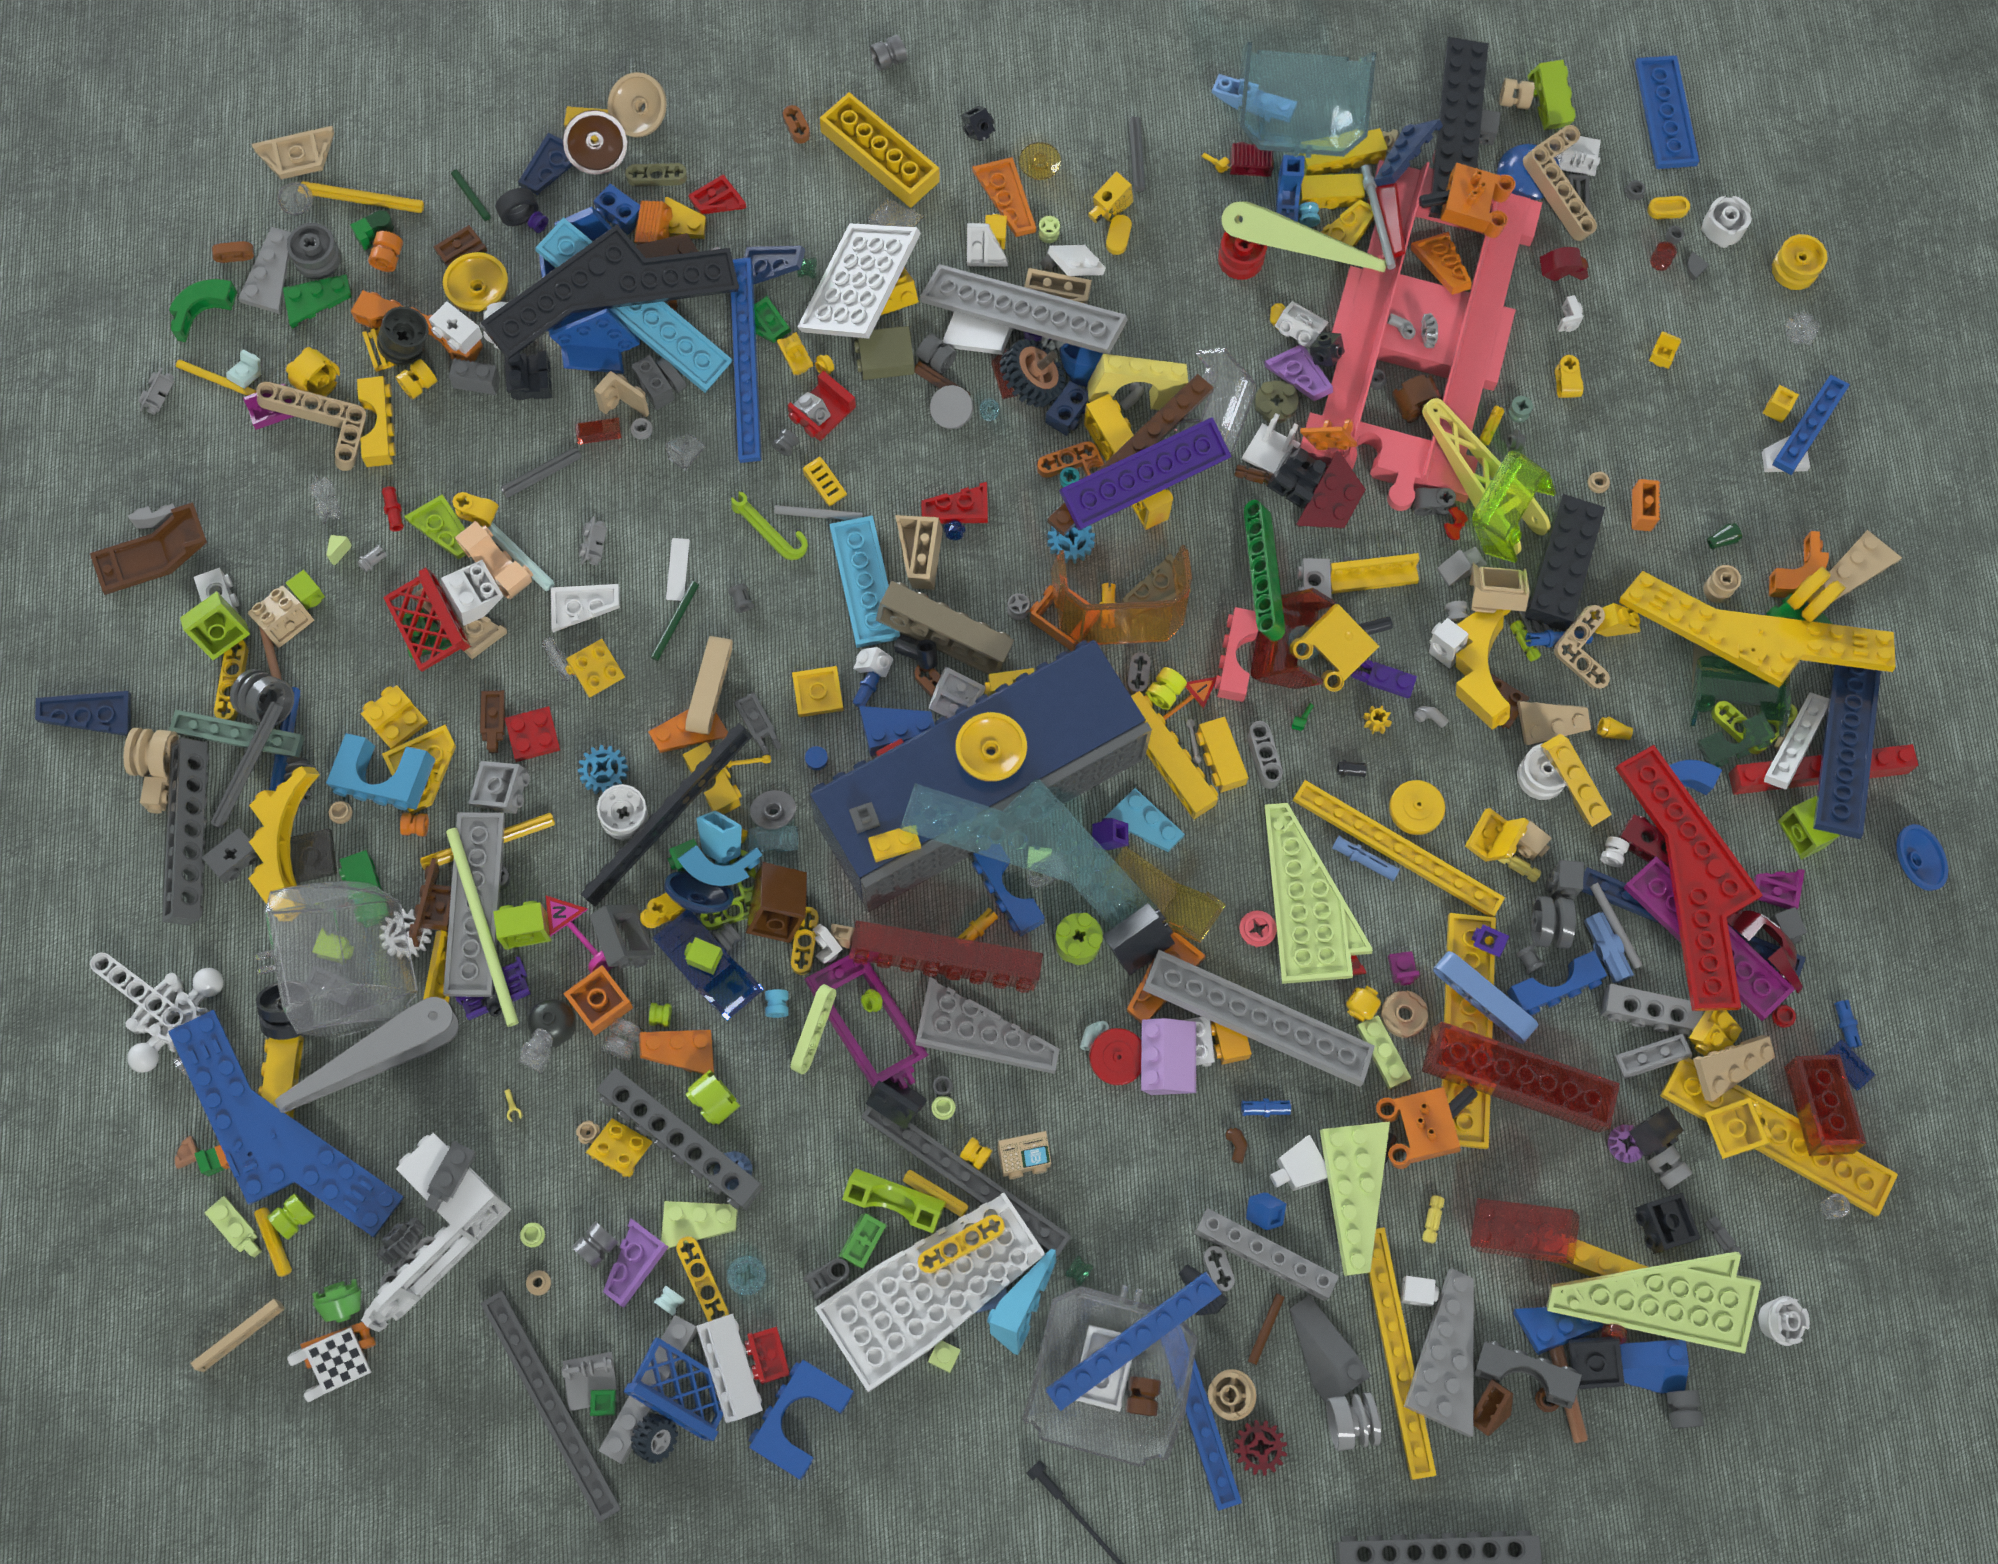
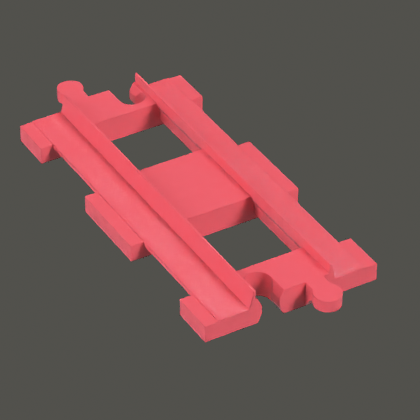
M1434 151V154H1433V157H1432V162H1433V164H1434L1435 151ZM1379 160L1375 177L1384 163L1382 160ZM1427 162L1421 170L1408 167L1396 181L1405 252L1415 217L1484 234L1441 221L1439 218L1429 217V207L1422 208L1419 206V196L1431 194L1433 169L1428 168L1430 162ZM1510 194L1509 198L1502 203L1492 199L1489 213L1500 210L1507 215L1508 222L1497 238H1489L1484 234L1470 292L1463 291L1452 295L1443 285L1400 274L1405 254L1394 258L1396 267L1391 270L1386 267L1385 272L1366 267L1361 269L1350 266L1332 333H1341L1345 352L1337 361L1331 383L1333 393L1327 397L1323 416L1310 412L1305 428L1323 427L1325 420H1330L1333 427H1343L1345 420L1351 419L1353 421L1351 436L1357 442V446L1367 444L1377 451L1378 455L1374 459L1370 471L1372 478L1394 484L1387 495V502L1394 510L1404 511L1410 508L1415 499L1414 489L1450 488L1456 494V501L1466 503L1469 497L1434 434L1431 441L1360 422L1376 361L1380 360L1447 378L1442 401L1472 431L1483 388L1494 391L1498 383L1516 309L1504 307V302L1518 246L1522 244L1530 247L1543 202ZM1375 223L1367 253L1383 259L1382 246ZM1391 313L1412 323L1416 330L1412 339L1403 338L1397 327L1387 324ZM1432 313L1438 325V340L1434 348H1426L1422 342L1421 321L1424 314ZM1440 418V425L1444 431L1452 434L1450 424ZM1304 436L1302 438L1300 448L1307 451L1308 455L1313 459H1320L1326 463V466H1329L1336 451H1339L1352 469L1354 468L1357 458L1356 447H1349L1346 450L1337 449L1336 447L1328 448L1327 450H1317ZM1459 444L1460 454L1473 473H1475L1478 460L1474 456L1467 455L1468 448Z

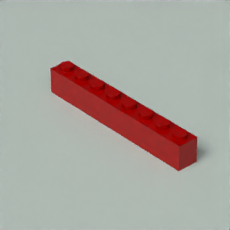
M1913 744L1872 749L1869 779L1909 774L1919 766ZM1822 755L1803 757L1788 788L1818 785ZM1773 761L1736 765L1728 773L1733 795L1783 789L1764 782L1765 775Z

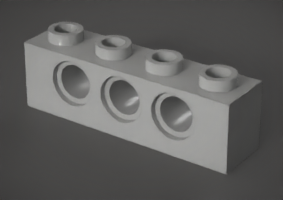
M1610 984L1604 989L1601 1016L1608 1017V1020L1612 1022H1622L1623 1020L1631 1022V1025L1635 1027H1645L1646 1025L1654 1027V1030L1659 1032H1668L1669 1030L1677 1032V1035L1683 1033L1685 1037H1690L1700 1021L1703 1011H1692L1689 1000ZM1624 1002L1632 1005L1633 1012L1625 1009ZM1647 1007H1651L1655 1010L1656 1017H1653L1648 1013ZM1671 1012L1678 1015L1679 1022L1671 1018Z

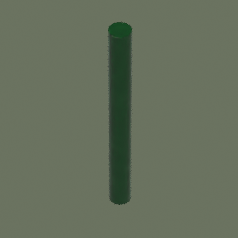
M691 581L650 656L653 660L659 661L699 587L698 583Z

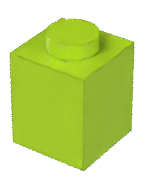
M304 569L286 582L290 591L306 610L317 606L325 597Z
M696 937L693 943L687 945L684 952L688 965L712 975L723 955L720 947Z

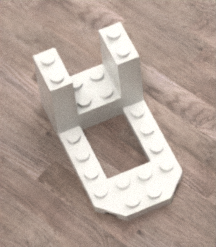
M434 1133L423 1137L417 1144L418 1148L412 1154L407 1153L399 1161L400 1165L396 1168L426 1200L430 1196L427 1193L429 1184L450 1148ZM471 1167L468 1169L454 1197L450 1198L448 1202L442 1201L437 1210L450 1225L447 1228H441L435 1234V1240L429 1246H423L416 1253L415 1256L417 1258L410 1265L408 1263L403 1265L396 1273L398 1276L391 1283H385L378 1290L377 1293L379 1295L373 1300L361 1319L368 1328L380 1332L387 1327L388 1323L386 1321L392 1317L395 1321L403 1317L511 1210Z

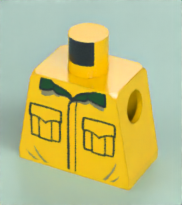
M1116 171L1094 195V208L1088 213L1089 218L1095 223L1102 217L1110 222L1113 217L1119 215L1133 203L1132 184Z

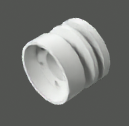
M624 784L612 786L605 790L598 800V818L606 833L614 839L623 841L632 839L633 834L641 829L649 819L645 799L632 786ZM627 811L628 817L624 816L621 819L619 814H624Z

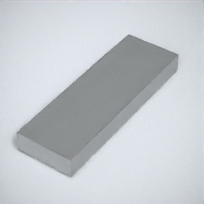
M1682 1033L1615 1055V1059L1623 1078L1626 1079L1691 1058L1692 1052Z

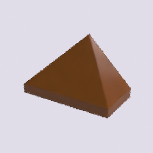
M1491 1379L1473 1411V1426L1487 1436H1490L1511 1416L1513 1393L1494 1379Z

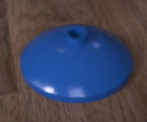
M1522 144L1511 148L1502 156L1498 164L1497 175H1509L1515 180V188L1511 194L1530 198L1531 200H1539L1544 198V195L1523 165L1524 156L1537 145ZM1554 158V160L1556 161V163H1557L1558 166L1560 167V164H1559L1557 158Z
M1912 824L1904 827L1899 832L1896 841V854L1904 874L1912 883L1924 890L1934 891L1943 887L1948 878V862L1941 844L1923 826Z

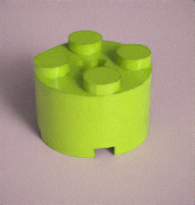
M1074 913L1066 916L1059 923L1056 930L1055 948L1058 955L1064 961L1075 965H1084L1091 962L1099 953L1102 944L1103 933L1100 924L1088 913ZM1075 936H1078L1079 938L1082 937V942H1080L1078 939L1074 940Z
M712 1070L707 1071L694 1082L685 1094L694 1105L696 1104L698 1107L701 1106L703 1108L700 1113L712 1125L716 1123L719 1125L741 1106L724 1083L716 1079L715 1073Z

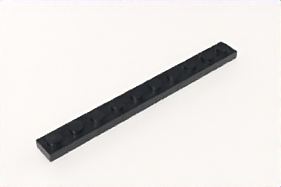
M738 723L728 731L727 736L713 747L706 759L701 761L696 766L694 772L681 782L680 787L666 798L664 804L649 817L641 829L633 834L632 839L618 850L616 856L603 866L596 878L585 886L584 891L580 894L595 907L753 737L743 725Z

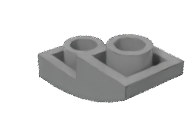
M172 503L164 505L153 512L147 506L135 510L128 517L136 528H158L173 515L171 509L176 507Z

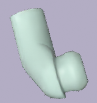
M1098 1021L1087 1026L1080 1048L1089 1051L1093 1040L1101 1032L1109 1029L1108 1023Z

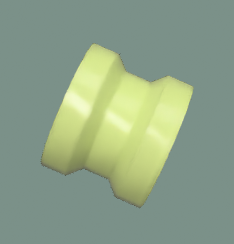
M1046 216L1040 220L1038 234L1043 242L1053 243L1058 239L1060 222L1057 218Z

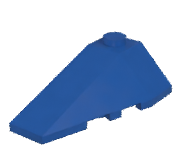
M1668 1340L1620 1344L1625 1383L1656 1393L1685 1391L1689 1368L1686 1341Z

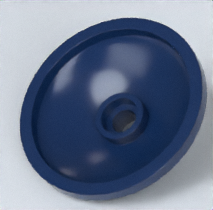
M678 871L668 875L664 884L666 893L675 903L694 913L711 914L722 912L732 905L734 899L733 892L728 886L704 883L690 875L687 871Z

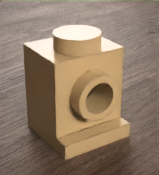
M144 777L140 804L150 813L159 814L162 811H166L169 796V779Z

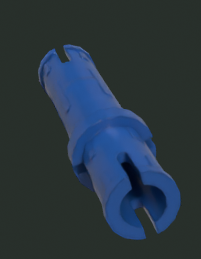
M1546 630L1540 633L1529 632L1526 634L1525 640H1531V642H1526V645L1528 647H1553L1566 631L1553 632L1552 630ZM1584 630L1574 631L1576 638L1581 639L1584 636ZM1591 636L1587 640L1586 644H1590L1592 642L1593 636Z

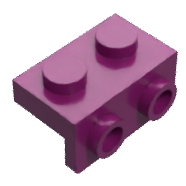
M256 393L243 398L255 430L295 417L260 407L257 403ZM270 393L262 394L265 398L272 396ZM286 399L284 402L290 404L293 403V400Z

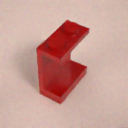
M825 371L818 375V385L810 393L824 401L831 414L827 420L818 426L791 402L788 404L790 420L795 424L799 423L811 438L815 437L819 441L826 437L856 408L855 397Z

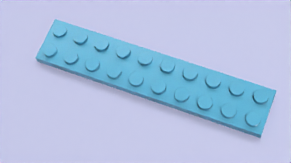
M563 217L536 246L535 251L557 268L592 243V241ZM664 301L607 309L618 321L662 358L670 362L674 368L704 393L709 390L733 361V359Z

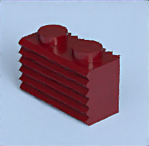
M1245 142L1232 144L1230 151V175L1272 176L1274 168L1273 145L1269 146L1266 143L1252 145Z

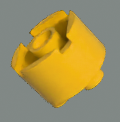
M306 347L286 367L289 383L293 387L325 397L336 387V375L340 376L338 365L311 347Z

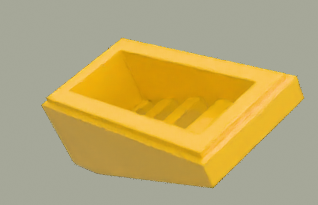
M821 457L816 458L803 467L804 476L829 507L847 495ZM823 475H826L825 478H823L819 482L817 481V479H819ZM829 482L832 483L831 485H829V486L826 487L825 489L822 488L823 486H825V485L828 484ZM835 488L838 490L837 492L828 497L827 494L829 492H831Z

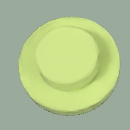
M939 1096L932 1103V1113L940 1120H947L955 1113V1103L948 1096Z
M538 1223L526 1224L520 1233L522 1243L531 1248L541 1245L545 1239L544 1228Z

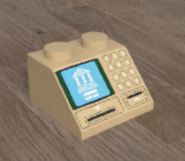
M1046 1131L998 1141L997 1149L1003 1177L1009 1176V1179L1023 1177V1173L1030 1171L1033 1174H1040L1046 1172V1168L1051 1166Z

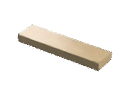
M271 1300L190 1364L195 1370L205 1372L280 1314L285 1307L281 1301Z

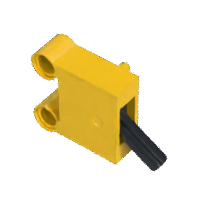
M1334 604L1301 638L1291 642L1289 647L1290 653L1298 659L1305 660L1312 655L1314 646L1335 668V670L1323 672L1320 678L1322 686L1329 691H1339L1344 686V681L1380 647L1369 635L1392 629L1393 622L1390 616L1357 624L1340 605ZM1305 643V653L1298 655L1296 652L1298 644ZM1336 675L1337 683L1330 687L1327 680L1329 676Z

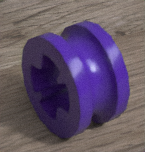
M536 211L529 218L528 226L531 229L533 228L536 233H540L547 227L549 219L543 216V213L540 211Z

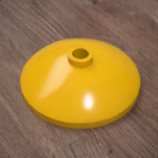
M468 253L458 257L448 266L443 277V288L449 301L456 307L471 312L487 310L488 305L502 300L508 288V275L505 267L497 258L486 253Z
M988 712L972 717L962 726L956 739V754L959 763L967 773L984 781H999L1012 776L1022 766L1027 753V740L1020 725L1012 718L1000 713ZM993 749L995 754L989 755L987 751Z

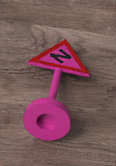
M546 896L550 937L567 925L594 956L588 965L590 973L602 965L607 972L612 969L613 966L608 967L603 951L598 953L572 923L573 920L586 912L588 908Z

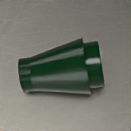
M1728 523L1715 534L1708 537L1707 543L1712 550L1736 544L1742 539V532L1736 523Z

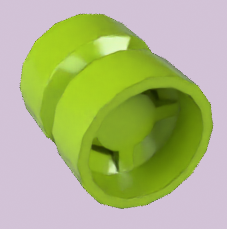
M293 1193L284 1202V1208L277 1207L267 1218L276 1230L289 1240L299 1231L298 1225L307 1224L315 1217V1214L297 1194Z

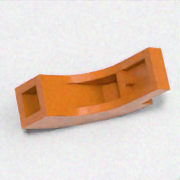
M1811 531L1804 539V563L1802 567L1797 569L1776 568L1769 576V597L1786 598L1789 594H1794L1796 588L1822 566L1826 569L1829 553L1821 552L1823 541L1820 540V532Z

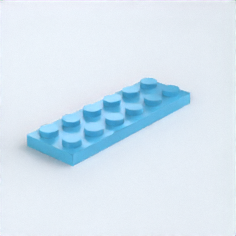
M873 515L829 524L856 648L897 640L900 636L899 631L876 621L880 602L889 585Z

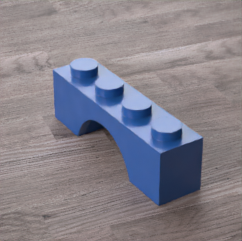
M998 840L973 854L974 862H972V866L978 875H983L986 880L983 883L989 894L993 893L997 898L995 903L1001 913L1005 912L1009 920H1007V923L1012 932L1017 931L1021 937L1044 924L1045 917L1033 898H1017L1011 895L1004 887L1002 875L1009 866V858Z
M1592 951L1572 960L1568 964V978L1565 984L1561 986H1545L1532 977L1511 986L1506 992L1513 1002L1530 1016H1533L1541 1011L1540 1007L1547 1005L1548 1008H1551L1561 1003L1560 999L1568 996L1571 999L1582 993L1581 990L1589 987L1590 990L1603 984L1602 980L1607 976V973L1596 952Z

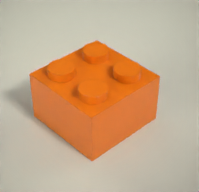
M603 965L563 993L594 1036L633 1009L629 999Z

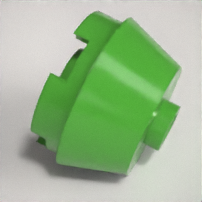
M357 1279L351 1280V1284L346 1286L344 1281L324 1287L325 1292L319 1294L318 1291L312 1293L314 1299L312 1305L325 1322L336 1320V1323L350 1319L352 1314L360 1311L362 1288H359Z

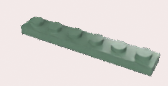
M175 709L169 731H175L178 735L248 748L258 726ZM273 729L262 752L287 757H299L305 737L301 734Z

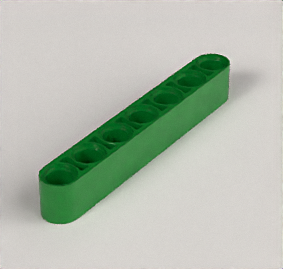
M1251 500L1244 507V520L1256 623L1258 630L1268 639L1278 641L1285 633V623L1271 512L1258 500Z

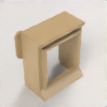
M1473 562L1469 585L1474 586L1471 604L1473 611L1495 613L1496 609L1526 611L1530 593L1526 569L1521 571L1491 567L1479 568Z

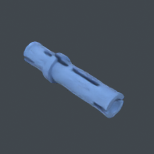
M1338 836L1332 849L1349 857L1350 861L1354 862L1355 860L1392 882L1400 870L1362 849L1361 845L1358 844L1356 846L1341 836Z

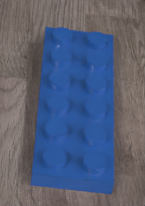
M1677 55L1637 58L1635 67L1656 169L1697 166L1699 157Z

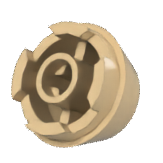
M1229 1369L1222 1371L1213 1379L1209 1386L1208 1399L1210 1405L1220 1417L1236 1421L1245 1418L1253 1410L1256 1402V1390L1252 1380L1245 1373Z

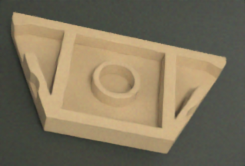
M332 126L254 143L252 147L257 155L280 179H286L323 170L334 136V130Z

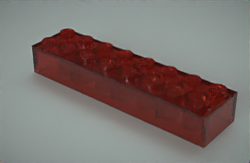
M858 920L855 923L849 959H853V962L858 964L872 962L877 963L876 966L881 968L895 966L900 967V970L904 972L923 971L924 975L932 977L937 976V974L946 975V978L949 980L969 979L970 983L982 985L983 982L992 983V986L995 988L1005 989L1006 986H1009L1023 993H1028L1030 990L1033 991L1039 982L1043 953Z
M1440 1022L1432 1028L1421 1071L1465 1087L1470 1085L1476 1091L1597 1133L1610 1129L1620 1087L1618 1082L1445 1022Z

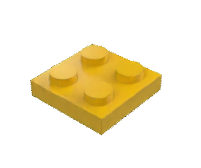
M837 666L792 672L799 717L844 711Z

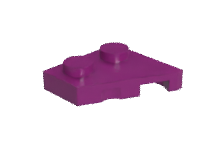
M1798 869L1796 872L1791 873L1780 871L1774 874H1757L1753 882L1763 894L1758 900L1785 909L1794 907L1798 909L1805 870Z

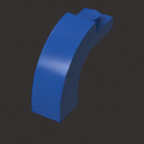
M1283 155L1277 186L1276 213L1298 222L1299 197L1304 178L1305 156Z
M1683 760L1669 765L1685 787H1690L1704 795H1707L1714 788L1722 769L1712 764L1698 760Z

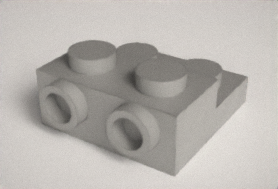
M481 761L468 804L472 807L490 808L496 812L516 814L518 808H521L524 803L522 792L524 786H528L530 782L529 771L520 764Z

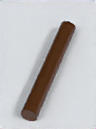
M1275 1294L1249 1356L1248 1362L1253 1365H1257L1284 1301L1285 1297L1280 1294Z

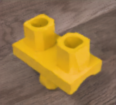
M797 332L787 338L777 340V344L793 375H800L806 372L808 368L813 367V363Z

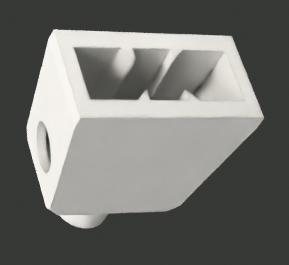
M1310 1135L1283 1154L1277 1160L1280 1170L1270 1174V1178L1276 1188L1288 1182L1293 1191L1328 1180L1325 1161Z

